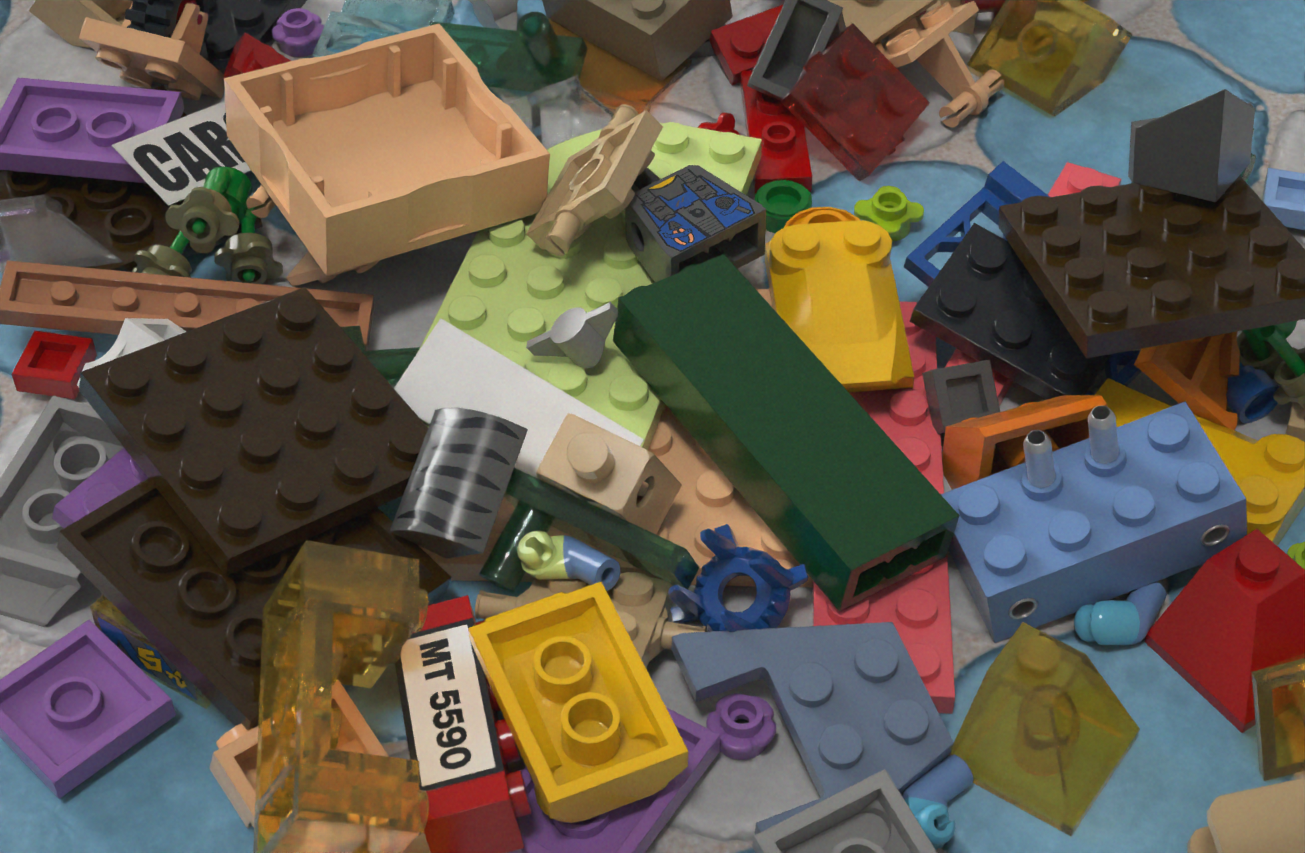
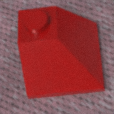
M1255 529L1207 559L1150 628L1144 642L1241 733H1244L1305 692V570L1261 531Z

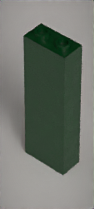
M724 254L701 264L689 265L677 274L648 286L636 287L626 295L618 298V317L615 320L613 335L615 345L800 565L805 564L808 575L839 611L946 557L960 515Z

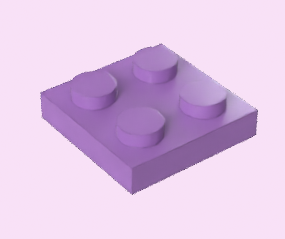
M87 620L0 679V738L59 799L176 716L172 699L90 620Z

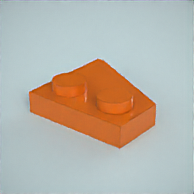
M1238 331L1141 349L1134 363L1137 368L1179 404L1186 401L1194 415L1235 431L1237 413L1227 411L1226 393L1228 391V378L1239 376L1240 350L1237 345Z

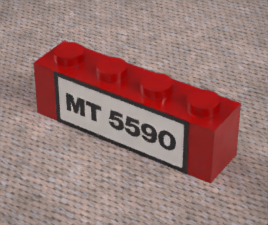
M468 595L387 616L419 818L430 852L507 853L525 848L519 817L532 814L521 770L509 773L507 764L520 760L519 750L506 720H498L497 712L501 711L469 639L468 628L484 623L485 620L476 622Z

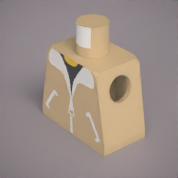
M570 413L564 418L536 472L541 490L650 544L654 540L682 486L655 454ZM643 482L649 484L642 500L636 505L639 489Z

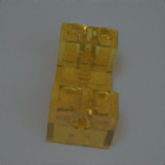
M306 540L264 606L253 853H402L415 837H419L423 833L428 818L429 800L427 792L419 790V761L336 750L341 729V714L339 709L331 708L332 685L338 679L344 685L372 688L388 665L395 664L398 661L402 647L412 633L419 632L422 629L428 610V594L425 589L419 588V559Z

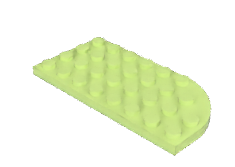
M675 122L660 123L663 128L651 149L655 156L647 167L660 179L688 165H699L747 195L761 159L762 139L737 135L731 132L691 127ZM601 130L571 138L547 149L550 153L547 196L568 158L596 140ZM625 209L611 219L604 215L593 221L580 237L573 240L568 253H565L563 256L551 254L547 249L542 250L526 234L538 213L479 230L422 345L441 318L641 437L644 441L640 447L648 450L666 404L613 342L615 322L605 340L601 359L593 368L585 369L580 367L569 357L534 356L526 348L528 340L550 331L556 319L567 310L579 307L588 313L609 302L617 308L619 297L626 295L636 287L655 283L628 246L626 240ZM422 420L425 423V425L429 428L430 424Z

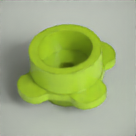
M883 186L878 189V192L872 198L857 201L854 206V215L861 220L880 225L889 233L892 242L903 239L909 234L911 222H919L923 219L924 208L919 203L907 200V197L899 188Z

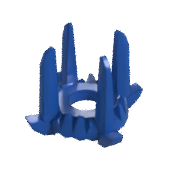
M729 524L714 528L715 531L709 528L702 530L700 538L715 556L702 567L701 574L696 579L694 592L679 585L669 588V599L677 605L670 608L673 622L683 623L700 620L704 626H707L708 632L777 628L788 611L790 591L808 581L805 564L786 569L767 552L751 547H739ZM737 576L751 577L757 588V595L753 604L742 612L728 611L723 603V591L726 584Z

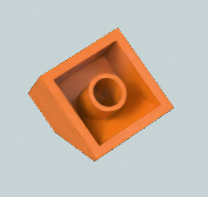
M1062 395L1040 402L1025 403L1017 408L980 418H969L960 423L946 426L942 452L943 475L953 490L1026 462L1023 442L1027 434L1033 430H1041L1049 436L1052 452L1090 438L1088 428L1090 412L1097 406H1107V403L1101 395Z

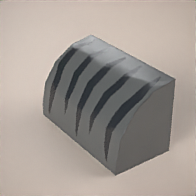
M458 407L435 410L389 532L445 559L484 553L528 429L504 418L481 411Z

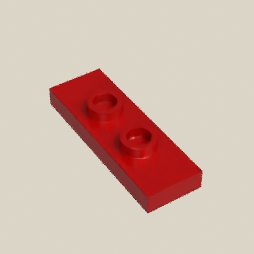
M753 70L741 71L740 87L747 137L762 139L761 159L753 177L755 194L763 185L777 180L796 182L804 186L809 192H812V172L802 109H797L748 87L747 83Z

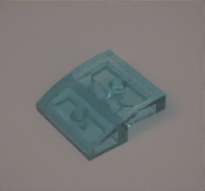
M345 0L340 13L330 12L314 49L313 56L321 57L340 53L368 41L435 24H440L447 32L455 14L452 1Z

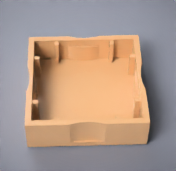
M440 24L368 41L340 53L302 58L224 78L227 137L326 276L536 214L547 198L550 153L513 109L487 88L478 73L477 67Z

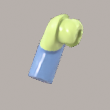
M532 531L522 537L518 543L517 554L521 560L522 568L529 575L537 579H579L589 585L602 582L606 591L610 590L619 579L621 567L618 561L574 537L567 535L550 537L546 532Z

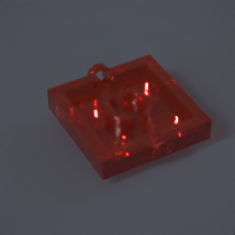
M853 23L841 31L823 53L819 50L803 65L802 68L806 73L781 100L784 106L859 182L871 175L886 155L889 156L896 151L895 147L905 140L903 137L905 132L930 103Z

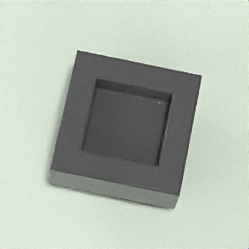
M990 360L939 368L922 373L932 425L937 434H944L946 426L960 423L963 420L980 418L1000 412Z

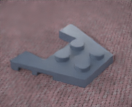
M893 622L751 629L733 632H694L672 636V652L695 703L755 680L761 679L767 683L820 796L817 800L757 822L755 835L884 769L889 774L900 794L903 795L907 787L951 755L954 742Z

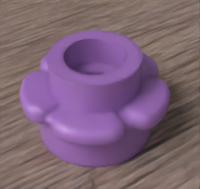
M295 8L286 11L277 20V25L272 29V35L279 42L283 53L293 57H304L320 49L322 37L325 34V26L321 24L322 21L318 15L306 9Z
M740 693L726 695L716 702V710L710 712L707 716L706 727L720 735V752L732 759L747 760L760 755L773 740L776 733V724L772 721L774 711L767 701L758 696ZM738 719H746L748 723L741 724L736 723L735 721Z

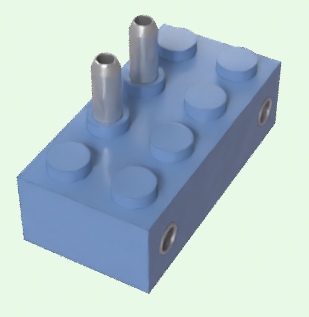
M1186 401L1119 427L1116 425V416L1109 407L1097 406L1092 409L1088 416L1090 438L1053 452L1049 436L1041 430H1033L1027 434L1023 442L1026 462L941 494L960 515L948 550L994 643L1073 614L1083 605H1095L1098 601L1112 599L1201 565L1210 557L1247 535L1246 497Z

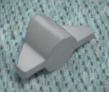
M469 0L473 5L478 21L487 30L496 29L508 42L517 39L518 0Z
M611 302L588 313L579 307L569 309L556 319L550 331L528 340L526 348L534 356L569 357L580 367L585 369L593 368L601 359L605 340L618 317V309Z

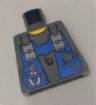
M688 165L662 179L649 168H646L637 176L631 187L635 192L634 197L625 208L626 240L628 246L654 282L677 274L689 265L701 264L722 254L737 269L765 255L766 208L699 165Z

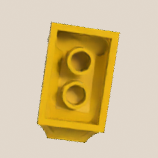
M865 220L797 224L784 227L775 233L771 241L765 244V266L773 309L848 392L913 388L914 373L890 259L892 239L889 233L880 225Z
M1110 378L1106 379L1095 394L1101 395L1107 403V407L1115 414L1117 427L1172 407V405L1142 394ZM1194 415L1246 497L1247 534L1258 529L1278 546L1305 506V442L1297 437L1286 434H1271L1256 440Z
M602 582L567 594L560 592L491 616L486 618L484 623L468 628L471 644L533 780L537 804L550 819L574 823L596 817L654 795L664 789L673 778L688 767L689 751Z

